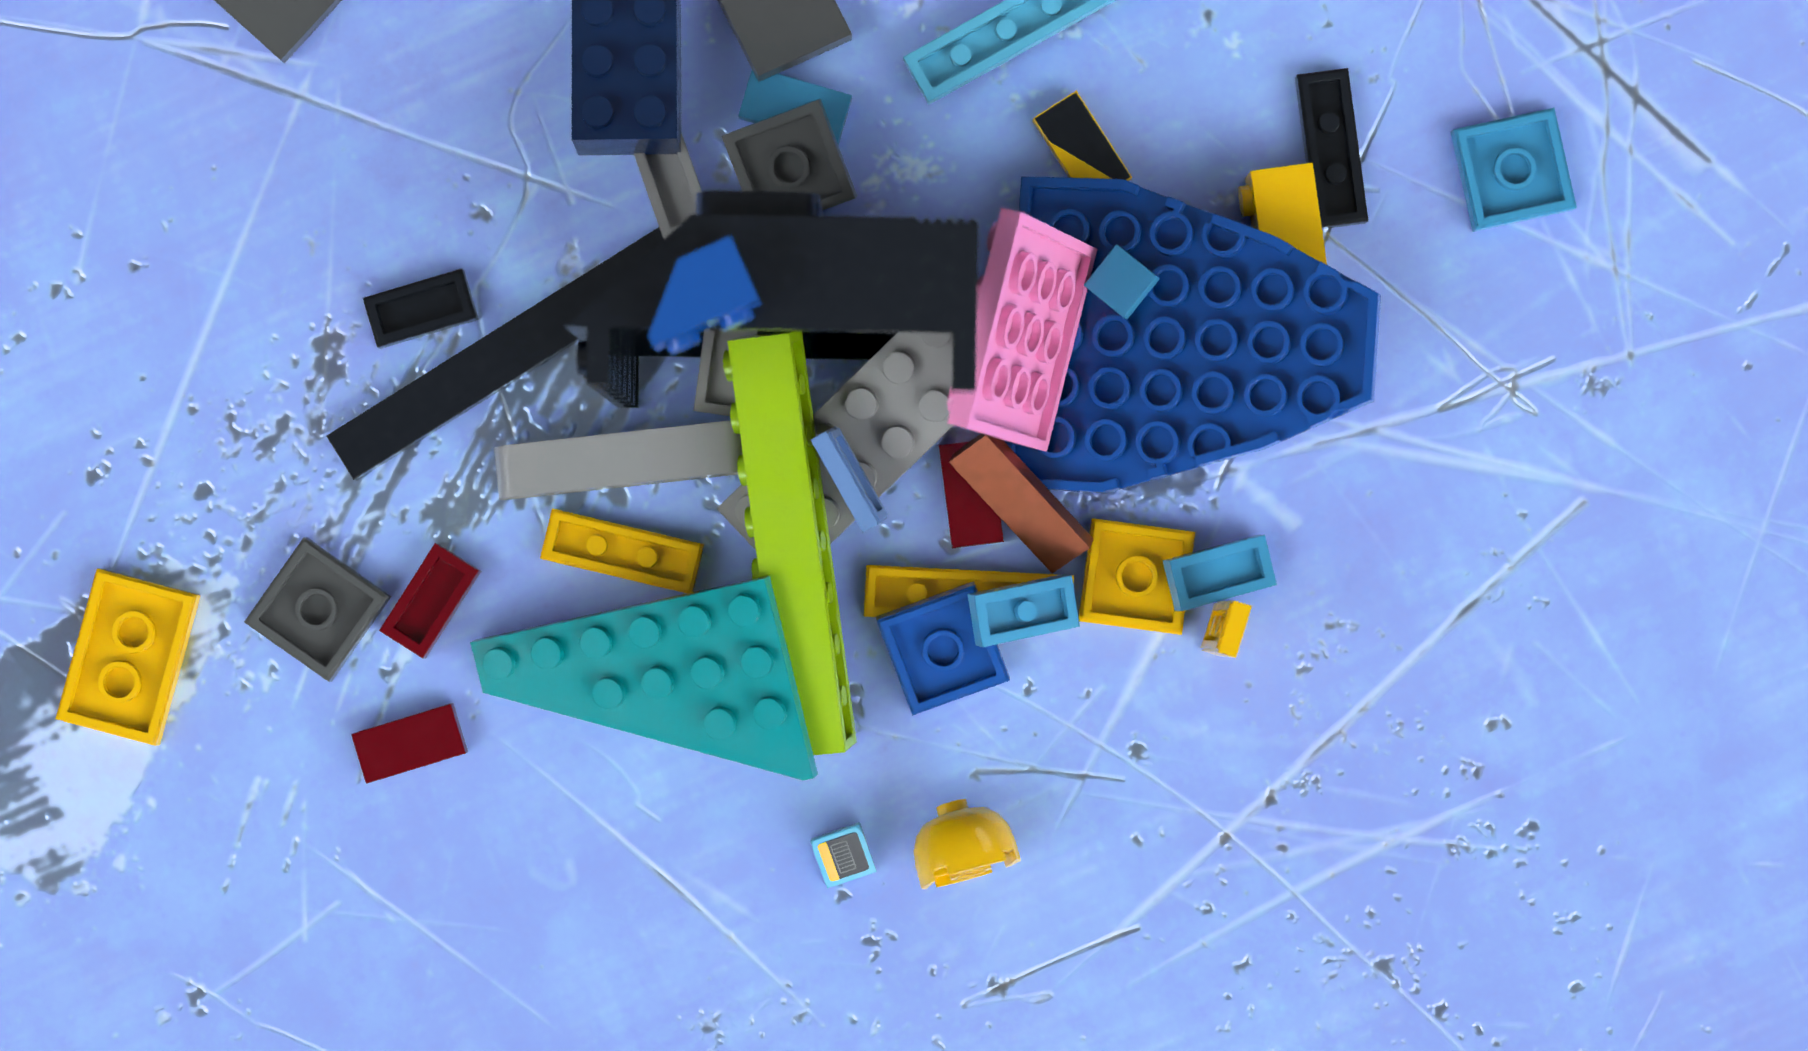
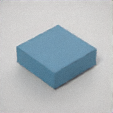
M1116 244L1084 286L1127 320L1160 278Z

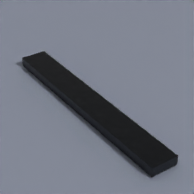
M656 228L328 434L326 437L353 480H359L577 343L579 339L564 326L663 240L660 228Z

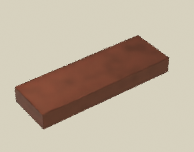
M979 434L953 453L949 463L1052 574L1091 547L1094 540L1092 536L1003 440Z

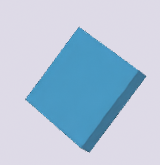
M1555 108L1461 127L1450 132L1473 232L1573 211L1577 208Z

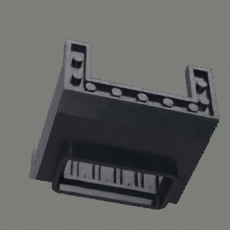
M697 192L696 214L689 216L564 326L579 339L576 351L577 374L583 375V379H586V384L618 408H639V357L701 358L704 331L699 333L702 342L674 355H670L667 348L657 352L648 337L677 259L731 235L762 304L751 309L755 318L731 330H758L757 335L783 331H802L805 359L870 360L898 332L953 333L952 394H974L976 390L978 224L973 219L966 224L962 219L954 223L950 218L945 223L939 218L933 223L927 218L920 223L915 217L824 216L820 195L807 192ZM718 324L707 330H722V328Z

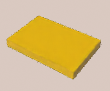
M97 568L55 719L154 746L160 745L201 595Z

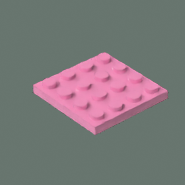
M1001 208L998 221L993 223L988 234L987 247L990 254L985 274L977 281L976 390L974 394H952L951 387L947 401L950 413L948 424L1047 452L1087 293V288L1084 284L1091 277L1097 248L1021 211Z

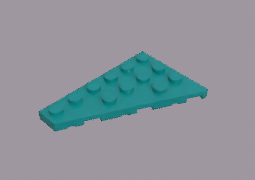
M770 575L484 637L470 642L482 691L485 694L803 781L813 779L818 775Z

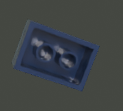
M572 0V142L578 155H634V153L655 155L677 154V152H681L680 0Z

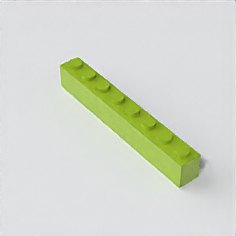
M783 331L738 337L727 341L728 350H725L723 354V368L727 381H733L735 402L730 407V419L734 433L740 434L743 455L738 456L737 470L741 485L747 486L750 506L745 509V528L749 538H754L757 555V558H754L752 561V579L770 575L813 755L845 753L857 742L819 455L811 442V439L816 437L802 331Z

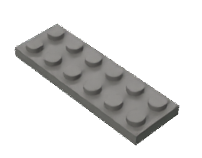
M898 332L813 414L816 436L835 426L840 428L878 497L887 491L954 426L948 424L950 413L947 407L948 395L952 387L953 333ZM819 456L831 544L855 521V518ZM740 485L717 510L756 550L754 538H749L745 528V509L750 506L747 486Z

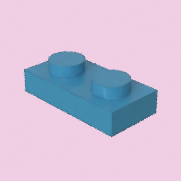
M1061 574L967 594L975 645L979 647H987L1080 627L1072 575Z

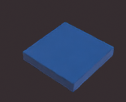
M974 581L876 616L878 627L912 716L1010 681V676L998 644L987 647L975 645L967 595L978 592Z

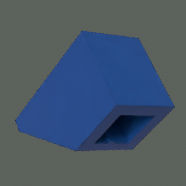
M731 235L677 259L648 334L649 340L657 352L667 348L670 355L680 353L702 342L699 335L702 331L720 324L723 331H728L755 318L751 309L762 304Z

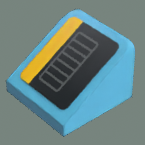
M860 822L811 838L810 840L827 888L877 872Z

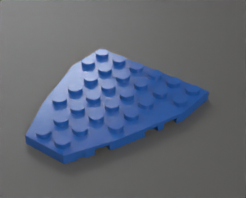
M1021 176L1019 211L1097 248L1091 275L1117 244L1160 278L1127 320L1087 289L1047 452L1003 440L1048 490L1089 493L1113 492L1267 449L1374 402L1381 295L1378 292L1352 280L1338 270L1303 253L1276 236L1215 213L1211 214L1187 205L1183 201L1142 188L1124 179Z

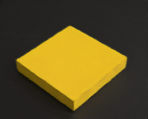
M1092 518L1089 534L1094 540L1086 555L1078 615L1079 621L1182 635L1185 611L1174 610L1162 560L1192 553L1195 532Z

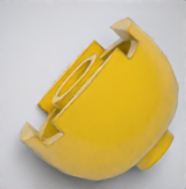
M966 799L955 800L937 806L938 817L922 826L916 836L913 850L915 867L922 889H927L934 882L937 888L992 873L991 865L1004 861L1007 868L1021 861L1015 838L1008 823L999 813L987 807L968 808Z

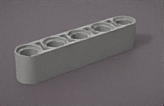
M731 420L494 447L499 500L738 475L737 460L739 455H743L740 434L734 433Z

